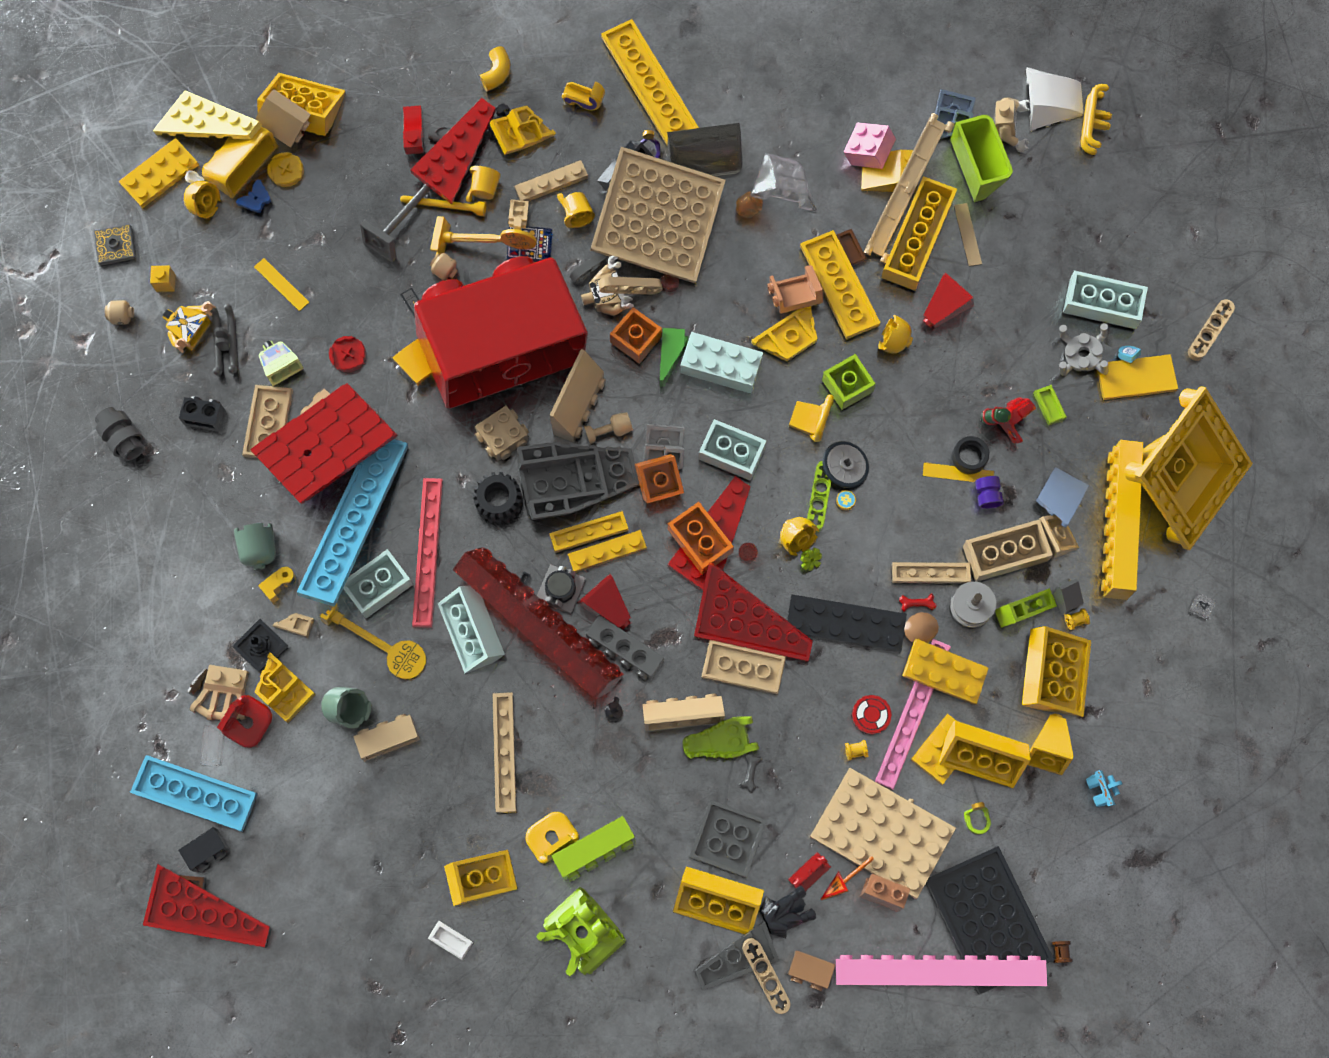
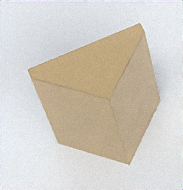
M1056 515L1040 518L1053 554L1052 560L1079 548L1068 526L1066 528L1063 527L1060 518Z

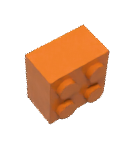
M634 307L631 308L610 333V343L639 364L662 338V328Z
M669 454L634 464L642 496L646 503L684 493L674 455Z

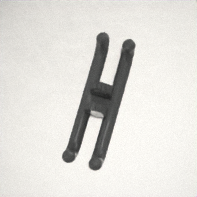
M230 304L224 306L227 315L228 331L220 327V317L217 308H213L210 311L213 322L215 358L213 373L216 376L222 374V351L229 350L230 359L228 372L230 374L237 372L235 318Z

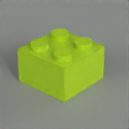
M856 354L824 371L822 381L831 395L834 396L841 410L873 393L876 385Z

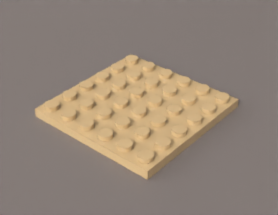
M621 147L590 251L609 257L616 256L619 260L696 283L725 180Z

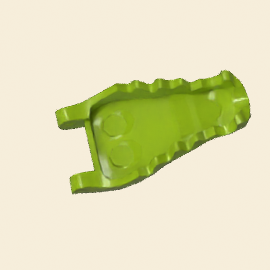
M750 716L732 717L720 721L699 733L688 735L683 739L684 752L690 759L701 756L734 758L750 751L759 750L758 742L749 743L746 725L753 723V719Z

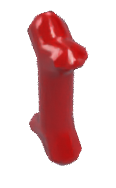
M932 593L925 599H908L904 595L899 598L903 612H906L910 607L925 606L931 610L937 607L933 601L934 595Z

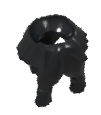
M799 886L795 891L777 902L765 896L759 912L770 934L786 939L787 930L816 919V913L812 908L800 915L796 914L802 912L806 905L802 899L806 896V891L802 886Z

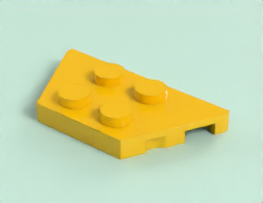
M811 306L796 310L752 339L751 343L780 359L789 361L817 342Z

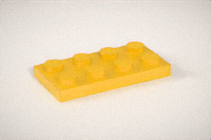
M175 138L122 178L119 183L143 209L186 176L188 171H192L199 166V163Z
M915 639L903 677L976 705L988 667Z

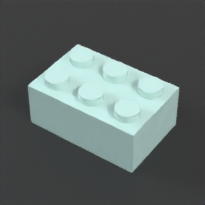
M714 419L699 451V460L751 481L766 448L767 440Z
M387 549L350 575L343 589L366 619L411 587L413 583Z

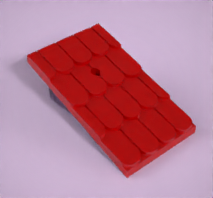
M346 383L326 398H322L300 416L292 419L282 428L267 436L250 450L299 503L303 504L398 435Z

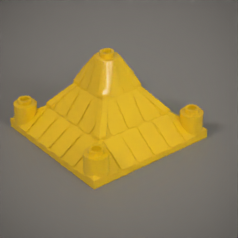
M1199 387L1198 390L1184 389L1179 396V401L1185 410L1178 420H1176L1166 435L1143 448L1142 463L1132 461L1125 468L1126 479L1142 484L1168 522L1167 539L1170 542L1181 544L1186 550H1191L1253 464L1206 387Z

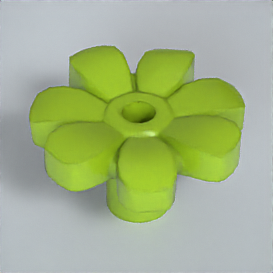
M814 547L812 550L808 549L802 552L800 560L803 562L801 567L804 570L812 571L814 566L817 568L820 566L821 562L818 561L822 558L820 550Z

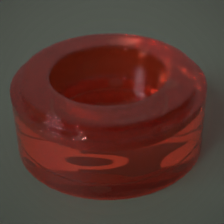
M664 274L661 277L663 290L666 292L675 291L679 286V279Z
M752 543L742 544L738 552L739 558L746 563L753 562L758 554L757 547Z

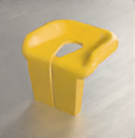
M828 395L825 403L820 406L797 401L789 427L810 435L814 442H820L830 409L833 406L834 396Z
M561 812L548 814L532 825L526 833L527 845L537 860L543 864L551 861L553 854L579 840L577 830L568 817ZM550 830L555 831L559 839L553 845L545 838L546 833Z

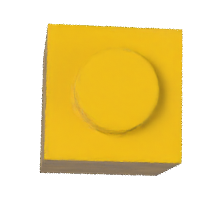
M170 265L151 266L150 283L155 291L175 292L176 274Z

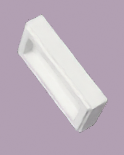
M438 921L428 937L429 940L461 960L465 958L474 943Z

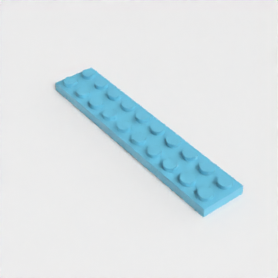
M393 439L356 466L297 590L298 596L335 607L408 449V443Z

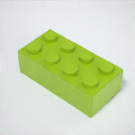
M621 816L553 854L552 858L563 879L572 882L581 877L579 873L586 869L588 872L596 869L598 863L602 860L608 862L615 858L616 853L620 850L626 852L633 848V843L636 840L624 816Z

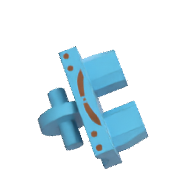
M1101 770L1096 771L1095 775L1090 776L1086 781L1090 789L1100 786L1103 792L1093 797L1096 807L1106 805L1111 807L1116 804L1110 789H1112L1114 796L1119 795L1118 786L1123 785L1122 781L1115 782L1113 775L1107 777L1110 784H1107Z

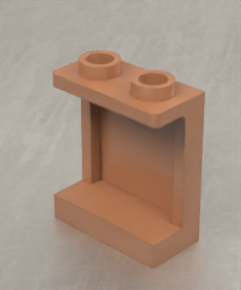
M812 265L805 266V275L777 282L774 276H769L768 292L770 295L773 294L774 307H778L780 314L823 303V290Z
M871 874L870 878H866L860 897L899 912L904 909L910 888Z

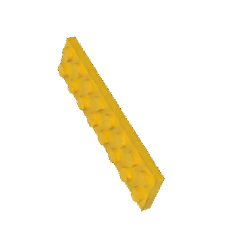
M633 19L601 33V38L667 147L669 148L700 133L698 125Z

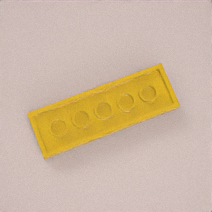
M834 230L800 243V248L808 264L812 265L822 287L823 294L845 338L849 339L880 326V321Z

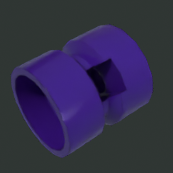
M986 476L975 481L977 493L980 494L977 497L979 508L992 509L1004 504L1003 494L999 492L1001 482L998 476Z

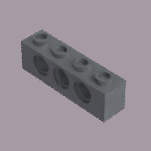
M600 615L586 633V637L589 639L587 642L595 648L601 647L610 658L615 656L621 660V665L627 669L633 668L637 671L636 674L644 680L647 678L652 680L664 662L662 655ZM605 635L613 637V640L609 643L604 642L602 639ZM626 645L630 649L627 653H621L619 648ZM638 656H643L646 661L638 664L635 662V659Z

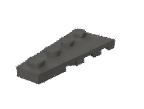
M765 921L695 969L702 991L753 971L742 950L744 941L749 938L758 940L771 964L779 961ZM752 943L748 945L749 949L747 952L751 951L755 958L763 956L762 953L759 956L755 951L757 945ZM764 961L758 962L756 970L767 966V963Z

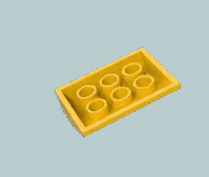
M278 73L257 99V110L259 113L265 99L274 89L311 114L308 119L310 124L305 131L325 136L334 123L345 96V90Z
M1047 626L1030 629L1022 705L1042 711L1084 717L1091 640Z

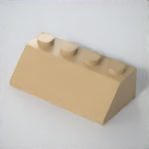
M717 694L705 695V698L698 699L697 696H688L686 700L679 701L678 698L666 699V702L658 703V700H650L643 704L645 731L717 724L723 721L725 717L722 696H717Z

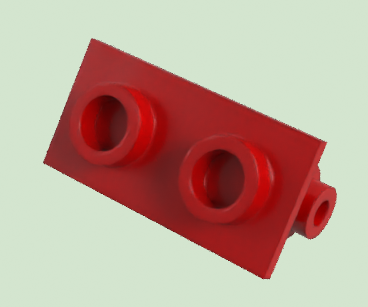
M817 852L788 880L796 889L802 886L806 891L831 866L827 863V859Z

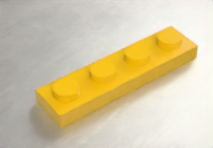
M623 511L549 534L555 553L629 530Z
M641 530L569 553L568 557L573 571L577 573L646 550L647 547Z

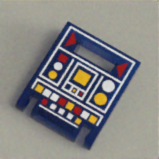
M526 226L521 228V230L532 234L537 239L536 246L532 249H518V251L511 250V247L507 246V260L519 256H528L535 263L551 258V235L553 230L551 228Z

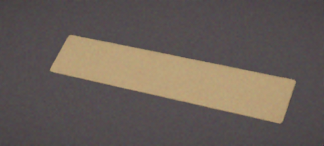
M967 203L954 205L968 265L982 264Z

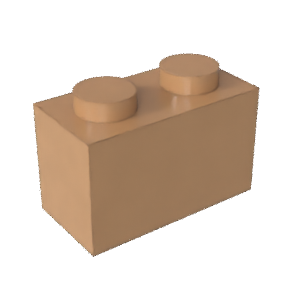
M796 950L787 975L791 976V981L802 984L805 981L811 984L810 988L822 992L823 988L828 989L835 964Z

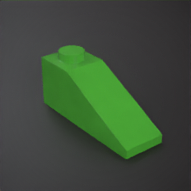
M663 328L660 387H664L684 354V347H687L689 336H685V329Z

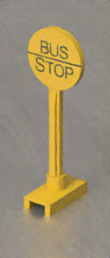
M437 216L430 250L437 251L436 255L445 253L446 244L453 242H503L517 249H532L536 246L537 239L532 234L517 229L504 230L501 235L456 234L449 232L450 224L445 217Z
M337 603L335 607L330 606L331 611H326L327 616L323 613L320 615L322 623L327 626L331 622L337 625L340 624L388 654L387 666L394 676L401 679H412L423 671L426 664V655L422 647L410 640L400 641L391 646L346 619L342 613L338 612Z

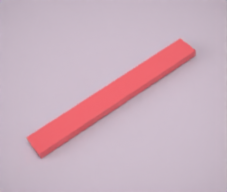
M423 478L412 627L432 628L443 479Z

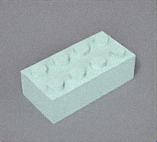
M1074 271L1069 281L1063 313L1136 329L1142 321L1148 287Z
M691 332L680 365V373L752 394L762 363L763 352Z

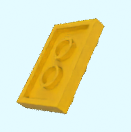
M948 713L911 759L912 762L941 785L944 784L955 770L939 764L946 734L955 720Z

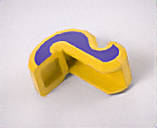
M596 81L592 89L569 82L566 84L562 99L569 105H575L576 103L586 110L593 111L601 106L605 90Z

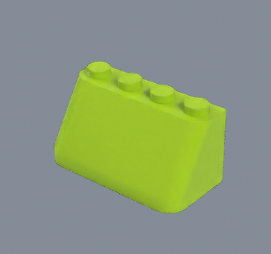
M980 115L956 122L950 141L974 202L984 200L1010 179L1013 172L1012 166L994 121L990 116Z

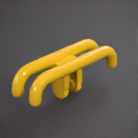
M1107 84L1096 85L1092 88L1091 93L1086 99L1080 142L1082 149L1090 155L1097 154L1095 148L1102 146L1101 142L1093 139V128L1109 130L1111 126L1105 120L1109 121L1112 118V114L1096 109L1097 98L1102 99L1105 96L1102 91L1106 92L1109 90Z

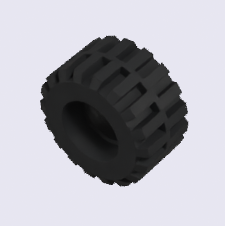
M492 472L489 477L487 474L483 476L484 480L480 479L477 482L478 486L474 487L475 493H473L474 503L479 515L484 520L488 519L489 523L492 524L494 521L497 524H501V521L507 523L509 518H516L515 514H519L521 511L520 507L523 504L522 493L517 481L514 478L512 479L509 474L504 476L503 472H499V475ZM501 490L509 494L508 500L500 506H493L487 502L489 495L494 491Z

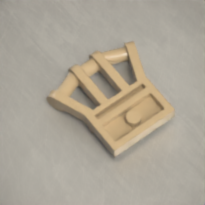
M209 665L206 680L203 684V691L190 706V711L198 712L210 721H213V719L221 721L232 703L233 695L237 696V699L244 695L249 672ZM213 692L210 707L206 709L202 706V703L209 693ZM220 693L226 694L223 711L216 712ZM239 714L236 719L244 720L246 716Z

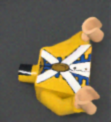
M205 302L202 306H180L175 313L167 309L163 314V319L168 321L166 328L169 331L168 337L172 346L181 353L184 352L183 349L185 347L192 351L212 322L207 315L212 316L210 311L216 307L210 302Z

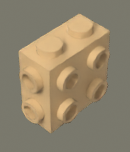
M504 406L475 426L476 438L480 443L484 442L487 448L485 449L491 458L495 457L497 461L508 458L517 447L525 446L529 441L528 429L524 424H519L517 414L513 409L509 410L507 406Z

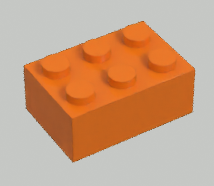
M697 502L668 523V531L702 575L707 572L709 562L717 565L733 553L734 546L700 502Z

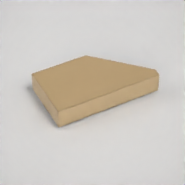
M294 613L288 616V618L274 623L273 627L308 638L314 619Z

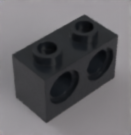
M191 396V398L184 397L179 419L184 425L220 431L225 409L217 400L210 399L209 401H204L196 396ZM193 408H197L194 413H190ZM215 411L213 416H208L210 412Z

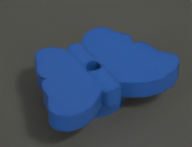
M258 179L253 185L252 192L248 193L249 196H243L236 201L238 206L259 213L265 204L271 202V198L261 180Z

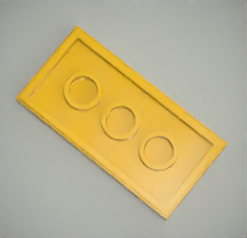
M1171 354L1136 358L1132 363L1123 360L1108 362V373L1106 375L1097 370L1103 400L1178 390Z

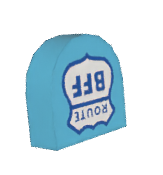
M1122 346L1118 351V357L1129 363H1132L1141 355V349L1133 346Z

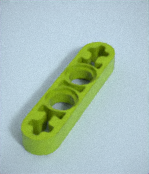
M822 461L816 467L807 519L813 522L815 515H819L817 523L820 524L817 525L819 532L824 526L831 480L827 475H825V479L821 478ZM823 483L826 485L827 490L819 492L816 489V485ZM820 501L824 507L821 510H816L813 507V503Z

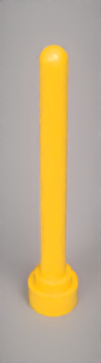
M401 196L400 201L402 203H409L413 197ZM422 198L417 204L473 211L477 216H485L487 209L486 202L482 201L474 204L453 202L451 205L448 201Z

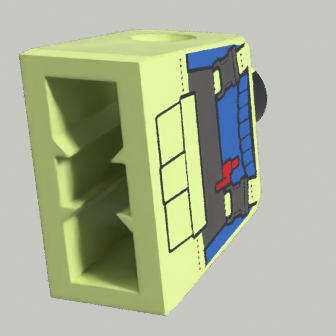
M267 341L263 344L264 351L259 354V357L272 386L304 369L297 356L283 342L274 344L272 341Z

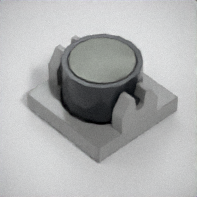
M550 564L535 600L572 614L586 578L577 575L572 569H566L565 566L556 567Z

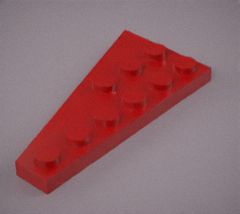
M481 98L410 169L411 174L452 205L454 197L461 187V182L476 155V150L483 140V135L496 112V108Z
M736 476L708 511V514L731 543H733L751 488ZM680 547L667 566L703 591L707 572L702 575ZM727 558L716 565L722 571L724 570Z
M157 864L143 926L266 948L270 926Z

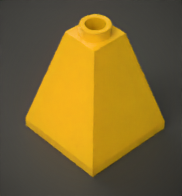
M1050 714L1029 751V766L1063 775L1073 760L1067 721L1062 715Z

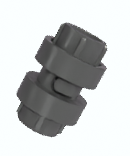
M107 407L96 415V432L103 441L107 442V447L115 457H123L124 460L130 461L137 458L144 451V445L142 444L143 435L136 426H131L132 421L124 411H116L114 407Z

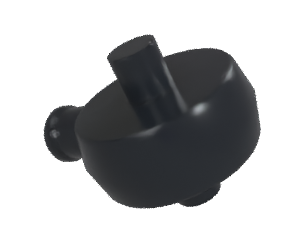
M614 697L613 702L605 707V715L612 721L620 719L623 714L622 707L618 704V697Z

